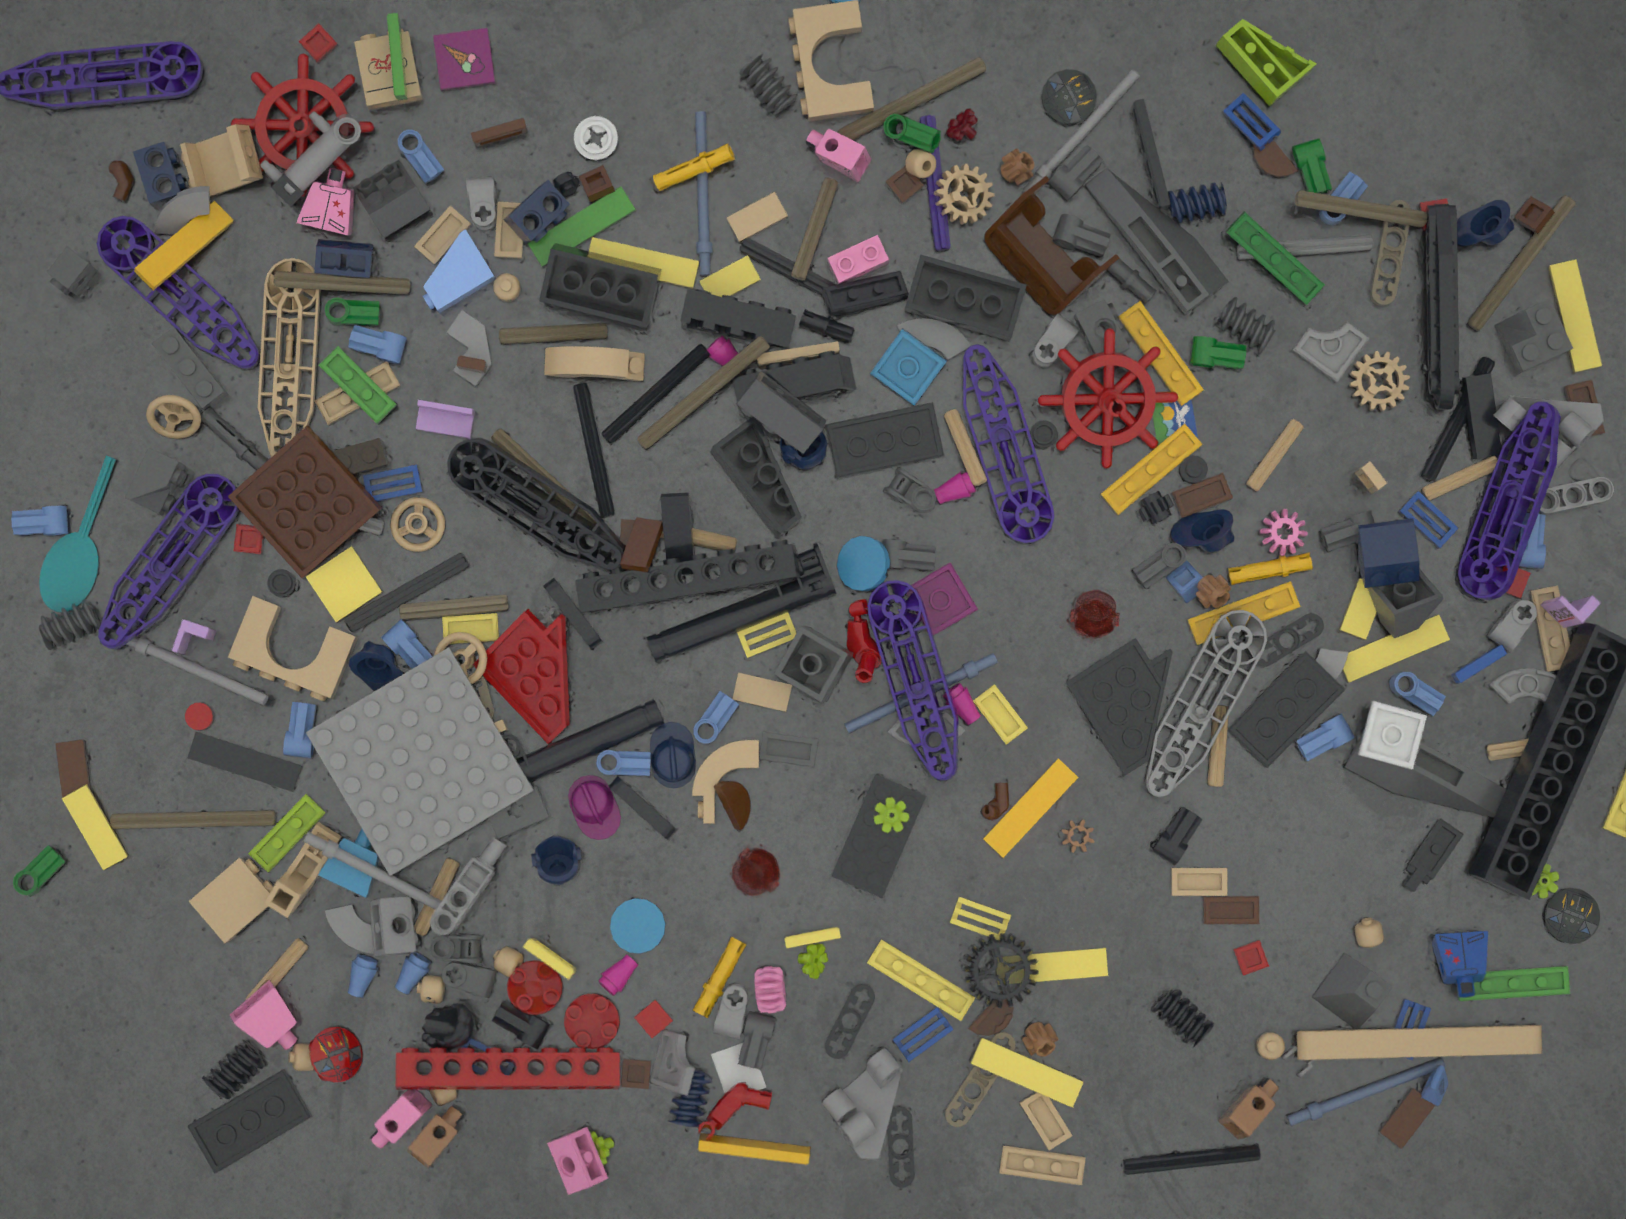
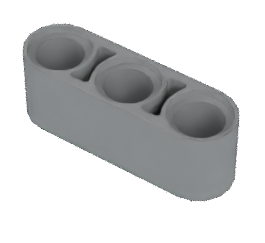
M1597 477L1548 488L1546 495L1552 501L1551 507L1549 509L1541 507L1539 514L1548 515L1602 503L1612 497L1614 486L1609 479ZM1595 483L1602 484L1605 488V494L1602 498L1597 497L1593 492ZM1568 489H1573L1578 493V501L1576 503H1571L1567 500L1566 492ZM1538 492L1532 496L1533 499H1536Z

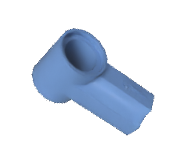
M405 130L399 135L398 147L400 152L407 158L425 184L435 179L444 171V168L417 131ZM407 137H414L418 140V146L413 150H407L403 147V141Z
M1349 172L1331 196L1358 200L1368 185L1359 176ZM1319 210V216L1323 223L1332 226L1338 224L1346 215L1340 213L1339 217L1332 218L1326 211Z
M354 325L349 338L348 348L375 355L376 358L387 362L400 364L407 337L388 331H383L382 333Z
M46 506L40 510L12 511L11 522L14 535L43 534L49 536L68 534L67 506Z
M1526 513L1523 525L1527 524L1530 513ZM1538 514L1519 567L1544 568L1546 546L1543 544L1546 515ZM1521 527L1519 541L1516 543L1515 551H1517L1525 528Z
M402 619L381 637L397 656L400 655L411 669L433 657L419 642L418 636Z
M1397 672L1389 681V687L1395 695L1403 697L1431 716H1434L1444 703L1446 696L1418 679L1411 672ZM1403 676L1407 677L1410 681V687L1405 692L1401 691L1398 686L1399 679Z
M719 691L703 716L695 724L694 736L696 740L703 745L713 743L740 704ZM704 724L711 725L714 729L713 736L710 739H702L698 735L700 726Z
M292 702L289 731H286L284 739V755L312 758L314 746L306 732L314 728L317 705Z
M1342 713L1320 725V728L1309 732L1295 741L1306 761L1355 738Z
M605 750L597 757L596 766L599 772L604 775L650 776L651 752ZM605 755L615 757L616 767L610 771L603 769L601 766L602 757Z

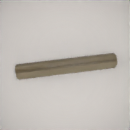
M825 178L791 274L795 279L802 281L806 279L837 189L838 182L834 179Z
M605 323L501 328L499 330V341L501 344L604 339L608 336V328Z
M507 595L401 604L399 613L403 621L507 611L509 602Z

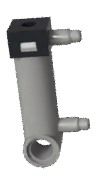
M313 111L309 118L323 134L282 173L267 160L260 164V167L273 180L271 188L290 207L351 144L358 140L361 129L358 120L354 116L342 114L330 125L322 116ZM343 123H351L355 128L351 135L343 136L339 132V127Z

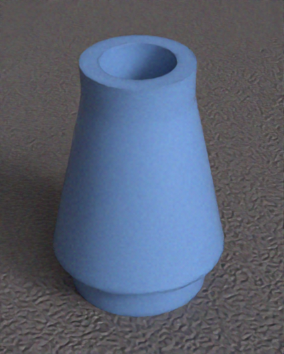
M412 952L410 956H406L395 988L409 995L417 983L430 971L429 965L431 961L417 952Z
M357 954L356 959L352 960L348 989L350 995L363 998L366 989L378 971V967H376L378 961L376 959Z

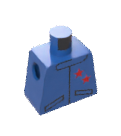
M1488 931L1435 934L1432 947L1443 983L1457 984L1459 997L1474 996V982L1484 980L1487 965Z

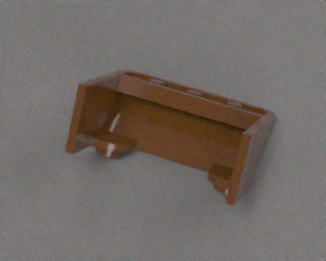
M1045 176L1024 192L986 231L984 239L988 248L1020 283L1027 285L1026 290L1047 313L1057 315L1095 283L1119 257L1115 254L1102 266H1099L1089 257H1082L1074 263L1060 246L1052 242L1053 238L1039 224L1045 216V207L1036 196L1050 180Z

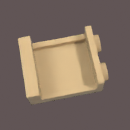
M244 858L237 859L189 901L224 943H229L237 936L236 934L269 907L264 902L274 886L269 880L263 882L257 875L260 871L250 858L246 861Z

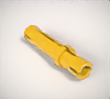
M727 143L715 150L703 151L692 160L655 174L653 179L657 189L662 191L700 173H710L713 171V168L735 160L732 148Z
M1308 552L1285 557V555L1279 556V559L1239 567L1228 568L1231 585L1273 576L1282 575L1283 577H1288L1291 573L1313 570L1310 553Z
M733 937L730 938L708 982L702 986L704 990L693 1011L706 1018L709 1017L719 996L722 997L724 993L722 990L741 953L747 946L745 943Z

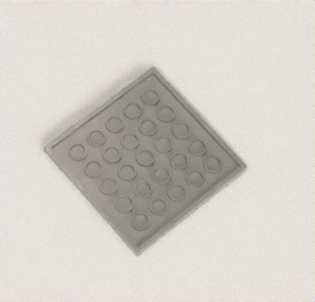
M450 647L306 732L390 876L534 791Z

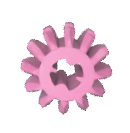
M1287 509L1282 510L1281 518L1276 511L1271 512L1273 521L1268 518L1263 520V523L1270 528L1260 529V534L1269 535L1268 538L1262 540V544L1265 545L1271 541L1273 545L1270 547L1269 552L1273 553L1279 547L1280 556L1285 555L1286 546L1291 554L1296 553L1294 544L1299 547L1304 545V542L1298 536H1307V531H1299V527L1305 525V521L1302 520L1296 524L1294 521L1298 517V513L1294 512L1288 518ZM1283 525L1287 527L1285 530H1290V535L1286 536L1285 539L1280 538L1282 535H1277V530L1281 529Z
M773 966L757 969L754 981L758 1010L761 1013L768 1014L783 1011L786 1007L783 970L780 967Z

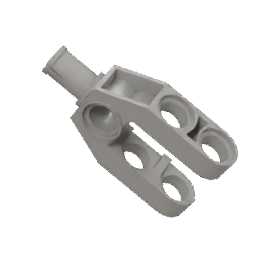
M492 837L480 857L476 856L469 860L430 919L431 928L435 933L446 935L454 932L459 927L495 874L493 866L507 847L504 843ZM458 891L464 892L467 897V902L462 907L458 906L454 900L455 894ZM442 914L448 915L451 919V925L447 930L439 925V918Z

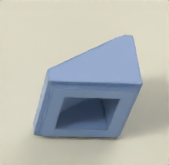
M1185 561L1166 577L1186 603L1196 597L1195 594L1199 591L1197 585L1203 578L1188 561Z
M1440 1065L1429 1075L1421 1094V1098L1436 1106L1441 1104L1448 1087L1445 1067Z

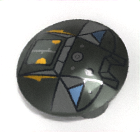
M1066 69L1053 74L1047 80L1042 92V101L1047 113L1060 124H1073L1083 121L1092 113L1097 101V92L1094 83L1086 74L1078 70Z
M1570 888L1558 891L1549 900L1545 909L1546 928L1556 939L1565 943L1576 944L1588 940L1596 932L1600 923V910L1597 902L1590 894L1580 889Z

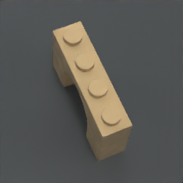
M858 0L793 9V17L788 18L790 34H796L797 44L792 45L794 61H800L801 71L796 72L798 88L804 87L805 98L800 99L802 115L808 114V120L811 122L874 112L870 81L845 85L827 83L816 74L811 60L815 48L824 39L837 35L862 32Z
M252 596L228 655V658L234 660L233 666L246 671L253 667L260 670L258 676L274 681L275 677L286 680L284 686L296 691H300L301 687L311 690L309 696L324 702L327 697L334 699L358 638L329 627L320 652L311 664L301 669H286L275 661L269 647L270 635L282 607Z

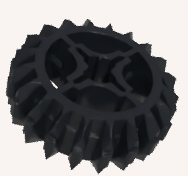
M1000 933V941L996 942L994 935L990 934V944L987 945L982 938L979 940L983 947L980 951L975 946L971 947V950L977 955L975 958L966 956L965 959L973 962L972 967L965 966L963 968L965 972H972V976L966 977L964 980L966 983L975 982V985L970 987L969 991L971 993L977 989L981 991L976 997L978 1001L982 1000L985 995L988 996L987 1006H991L993 999H997V1008H1002V1000H1007L1008 1007H1013L1011 998L1016 997L1017 1001L1021 1003L1023 998L1020 996V992L1023 991L1027 995L1031 994V991L1026 988L1027 983L1036 986L1037 982L1029 979L1030 974H1039V971L1036 969L1030 970V965H1034L1038 961L1037 959H1027V956L1033 953L1031 948L1025 952L1021 950L1026 944L1025 941L1022 940L1016 946L1014 945L1016 940L1014 935L1010 937L1009 942H1005V933ZM999 947L1015 951L1022 961L1005 962ZM991 950L993 965L987 970L978 972L981 958ZM997 956L1000 963H1004L1003 966H1015V968L1005 972V985L1003 980L999 979V975L996 977L994 974L987 975V973L997 969ZM1024 969L1021 983L1016 989L1011 991L1009 984L1010 975L1015 971ZM990 978L997 979L1003 994L988 991L980 981Z

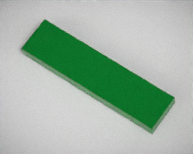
M1245 211L1226 230L1227 234L1306 305L1325 286L1320 279Z

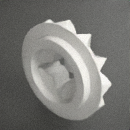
M592 116L584 119L577 126L574 133V143L579 153L585 158L597 161L607 158L616 149L618 141L617 131L614 125L606 118ZM589 129H592L597 135L604 134V137L601 138V149L596 143L587 144L591 140Z

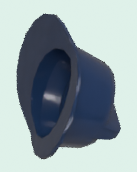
M1494 200L1462 215L1457 220V244L1469 246L1483 242L1487 245H1496L1502 242L1514 230V223L1510 219L1508 203L1503 200Z
M1225 509L1194 513L1179 519L1174 524L1171 530V538L1181 546H1199L1204 551L1217 552L1235 540L1231 528L1233 515Z
M371 641L366 642L363 649L354 654L349 660L350 670L374 691L403 675L402 671L395 665L393 652L384 645L374 644Z
M667 722L656 728L651 736L652 771L656 780L663 786L679 788L690 782L695 774L694 741L692 734L684 725L677 722Z

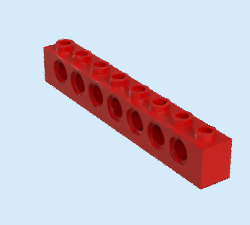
M404 1048L402 1053H396V1090L619 1089L620 1053H613V1048H598L597 1053H586L585 1048H570L569 1053H558L557 1048H542L541 1053H530L529 1048H515L513 1053H502L501 1048H487L485 1053H474L473 1048H459L458 1053H446L445 1048H431L430 1053H418L417 1048ZM421 1062H427L431 1065L432 1071L428 1075H420L416 1071V1066ZM448 1062H455L459 1065L460 1071L456 1075H448L444 1071V1066ZM504 1062H511L514 1064L516 1071L512 1075H504L500 1071V1065ZM532 1062H539L544 1070L539 1075H532L528 1071V1065ZM559 1062H567L571 1066V1072L567 1075H561L556 1071V1065ZM587 1062H595L599 1067V1072L595 1075H589L584 1071L583 1066ZM474 1063H485L488 1071L484 1075H476L472 1071Z

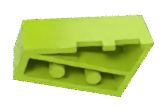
M1242 19L1221 37L1216 46L1264 101L1271 106L1308 75L1317 63L1310 59L1309 61L1296 54L1294 49L1281 45L1271 39L1272 36Z

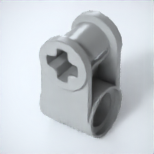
M494 176L466 179L468 202L470 203L473 223L481 231L491 230L495 227L497 220ZM482 211H487L489 215L485 222H482L480 218Z
M1057 314L1044 331V335L1032 352L1034 362L1041 367L1051 366L1058 358V351L1066 349L1080 329L1060 314ZM1047 347L1051 350L1050 356L1044 359L1040 356L1042 354L1041 350H1045Z
M1528 600L1514 601L1503 616L1494 624L1487 636L1497 644L1502 645L1508 652H1512L1537 616L1536 606ZM1518 607H1527L1525 612L1528 616L1518 618L1520 614L1517 611Z
M732 984L726 988L720 1009L717 1012L713 1033L740 1039L748 1001V992L743 985ZM734 990L740 991L739 996L743 997V1000H738L737 1004H733L732 998L728 997V994H733Z

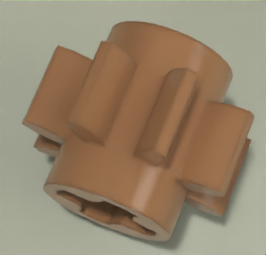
M1015 149L1001 158L1004 162L1001 165V173L1007 181H1016L1017 185H1020L1034 176L1031 171L1034 169V160L1027 152L1020 153L1018 149Z
M1221 574L1216 578L1213 575H1207L1199 581L1197 585L1199 591L1195 595L1205 608H1208L1210 605L1214 608H1219L1229 600L1230 594L1228 591L1231 590V587Z
M1083 819L1080 821L1079 826H1075L1074 822L1070 820L1069 825L1071 828L1069 830H1061L1062 833L1067 834V839L1062 844L1070 843L1072 845V853L1075 852L1077 846H1080L1082 851L1086 852L1085 844L1087 842H1095L1092 838H1089V833L1094 828L1086 829L1083 827L1085 824ZM1075 828L1077 831H1084L1085 833L1081 844L1078 841L1071 840Z
M1041 1022L1031 1024L1025 1031L1026 1037L1022 1038L1029 1054L1032 1056L1036 1053L1040 1057L1051 1054L1056 1046L1054 1042L1059 1040L1051 1024L1048 1023L1044 1026Z

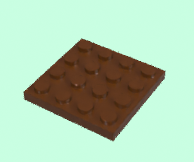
M308 425L228 496L301 578L306 576L382 509L379 503Z

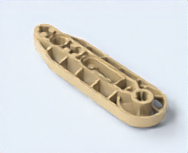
M295 258L283 259L274 264L267 273L264 284L258 411L271 457L277 453V449L283 447V439L277 438V435L286 436V445L299 433V426H303V428L307 425L309 426L315 405L321 290L294 288V291L290 293L291 291L288 288L274 286L273 274L276 271L291 272L292 263H296V272L314 273L315 270L312 266L303 260ZM307 293L312 296V300L304 296V294ZM268 299L277 310H268ZM316 302L315 312H305L312 308ZM285 313L298 314V318L288 319L284 317ZM267 315H277L276 338H266ZM305 317H315L314 340L304 339ZM284 325H288V335H286V354L284 363L286 364H282ZM297 325L296 361L295 364H291L293 363L292 352L294 335H292V328L293 326ZM266 342L275 343L274 365H264ZM304 344H313L312 367H302ZM264 369L274 370L273 392H263ZM302 371L312 372L311 395L301 394ZM286 389L293 394V397H289L287 400V406L293 409L292 412L285 409L279 410V407L285 408V400L280 395L285 394ZM263 397H272L271 420H265L262 410ZM300 399H310V410L305 422L299 421ZM283 416H290L292 419V425L287 430H281L278 426V422ZM266 424H271L270 437Z

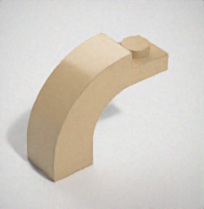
M549 347L545 350L544 375L562 378L604 377L643 381L645 353L604 347Z
M742 740L726 744L714 751L703 762L696 774L692 796H703V801H698V818H703V824H715L716 790L714 785L732 770L759 768V740Z
M320 822L315 825L311 832L327 842L330 839L337 844L342 836ZM305 843L285 874L277 880L264 904L288 918L308 894L318 879L320 870L329 858L322 855V851Z

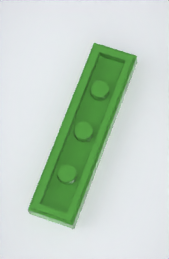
M619 187L615 192L604 196L550 229L537 243L532 240L528 245L543 268L547 266L550 250L554 243L576 248L635 212L636 209L623 188Z
M1568 966L1486 971L1483 981L1474 982L1475 995L1466 998L1458 996V1001L1570 994Z

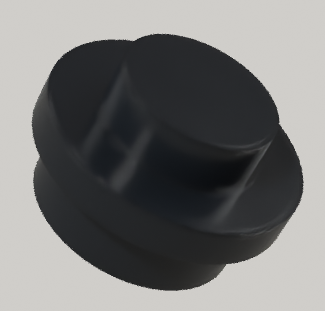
M564 172L553 180L554 187L563 196L573 194L580 183L578 177L574 176L572 172Z
M1042 420L1032 426L1030 435L1034 445L1040 448H1048L1057 440L1058 432L1053 423Z
M1189 456L1180 465L1181 476L1189 483L1202 481L1208 472L1205 460L1199 456Z
M278 569L270 574L267 585L272 594L285 597L294 590L295 578L289 571Z

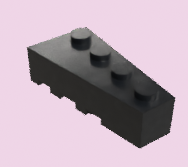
M687 288L680 322L683 328L720 336L723 335L724 337L753 342L758 337H763L770 347L786 350L790 348L796 315L791 314L792 310L783 307H776L773 310L765 308V304L749 301L744 303L738 301L736 297L727 295L720 297L712 295L711 292Z
M835 351L819 353V358L809 360L808 357L796 358L792 360L793 364L783 366L782 363L770 364L766 366L765 371H762L800 401L809 398L808 395L811 394L813 396L832 395L835 392L834 389L838 388L846 389L847 391L857 390L850 357L835 354ZM756 369L741 371L739 377L733 378L737 402L759 373L756 372Z
M751 417L716 443L710 452L778 539L798 524L802 516L784 480L781 468L773 455L760 421L755 417Z

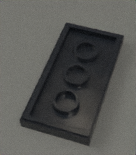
M933 402L825 424L836 479L944 457Z
M1305 651L1228 730L1268 768L1345 691V688Z
M283 1069L189 1124L187 1127L214 1174L312 1116L286 1071Z

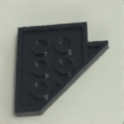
M1136 638L1065 682L1125 776L1149 761L1173 653L1169 649L1150 661Z

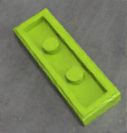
M305 794L248 854L269 873L316 825L326 812L308 794Z

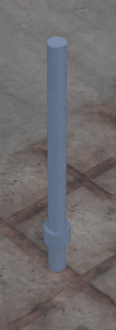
M703 111L695 112L696 157L703 151L707 152L706 112ZM704 172L697 175L699 242H696V254L699 255L700 276H710V254H713V245L710 242L708 173Z
M992 653L975 662L971 660L962 664V668L946 675L948 686L967 677L969 679L976 677L980 671L998 663L995 654ZM943 682L933 685L935 692L944 689ZM907 694L898 698L901 709L910 705ZM894 700L844 723L848 733L897 711Z
M1441 1057L1322 1103H1311L1306 1105V1109L1288 1115V1122L1290 1126L1309 1119L1314 1121L1322 1118L1324 1113L1430 1074L1440 1065L1446 1068L1444 1060Z

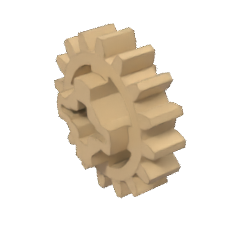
M968 164L962 165L961 169L955 165L951 167V172L946 170L942 173L944 179L936 181V184L941 189L934 192V195L940 196V200L935 204L936 206L943 205L942 216L947 213L951 214L950 222L959 218L960 225L967 223L968 219L972 224L977 221V216L983 218L987 215L984 209L992 207L988 199L993 198L995 194L988 192V188L993 184L992 182L985 183L986 173L982 175L977 174L979 167L976 166L970 171ZM951 183L952 190L950 194H948V187ZM961 191H962V192H967V193H968V197H966V196H963V197H962V196L960 195V192H961ZM980 194V202L977 206L976 199Z
M1375 351L1372 359L1366 354L1363 356L1364 364L1359 361L1354 364L1358 371L1350 372V376L1354 377L1355 381L1351 382L1349 387H1356L1357 389L1352 396L1362 397L1360 401L1361 406L1366 402L1370 403L1369 410L1371 411L1374 410L1376 405H1379L1380 410L1384 411L1386 410L1387 403L1391 408H1394L1396 406L1394 399L1402 401L1405 397L1401 394V391L1409 390L1404 381L1409 380L1410 376L1403 375L1402 373L1407 366L1402 365L1399 367L1397 365L1400 359L1398 356L1393 360L1389 359L1390 352H1386L1383 357H1380L1379 352ZM1375 363L1385 364V367H1383L1382 369H1375L1374 367H1370V365ZM1393 372H1395L1397 376V385H1395L1392 380ZM1362 375L1367 381L1366 390L1362 386ZM1381 375L1384 377L1383 384L1385 386L1380 385L1377 387L1374 377L1378 378ZM1378 393L1390 396L1385 399L1373 398Z

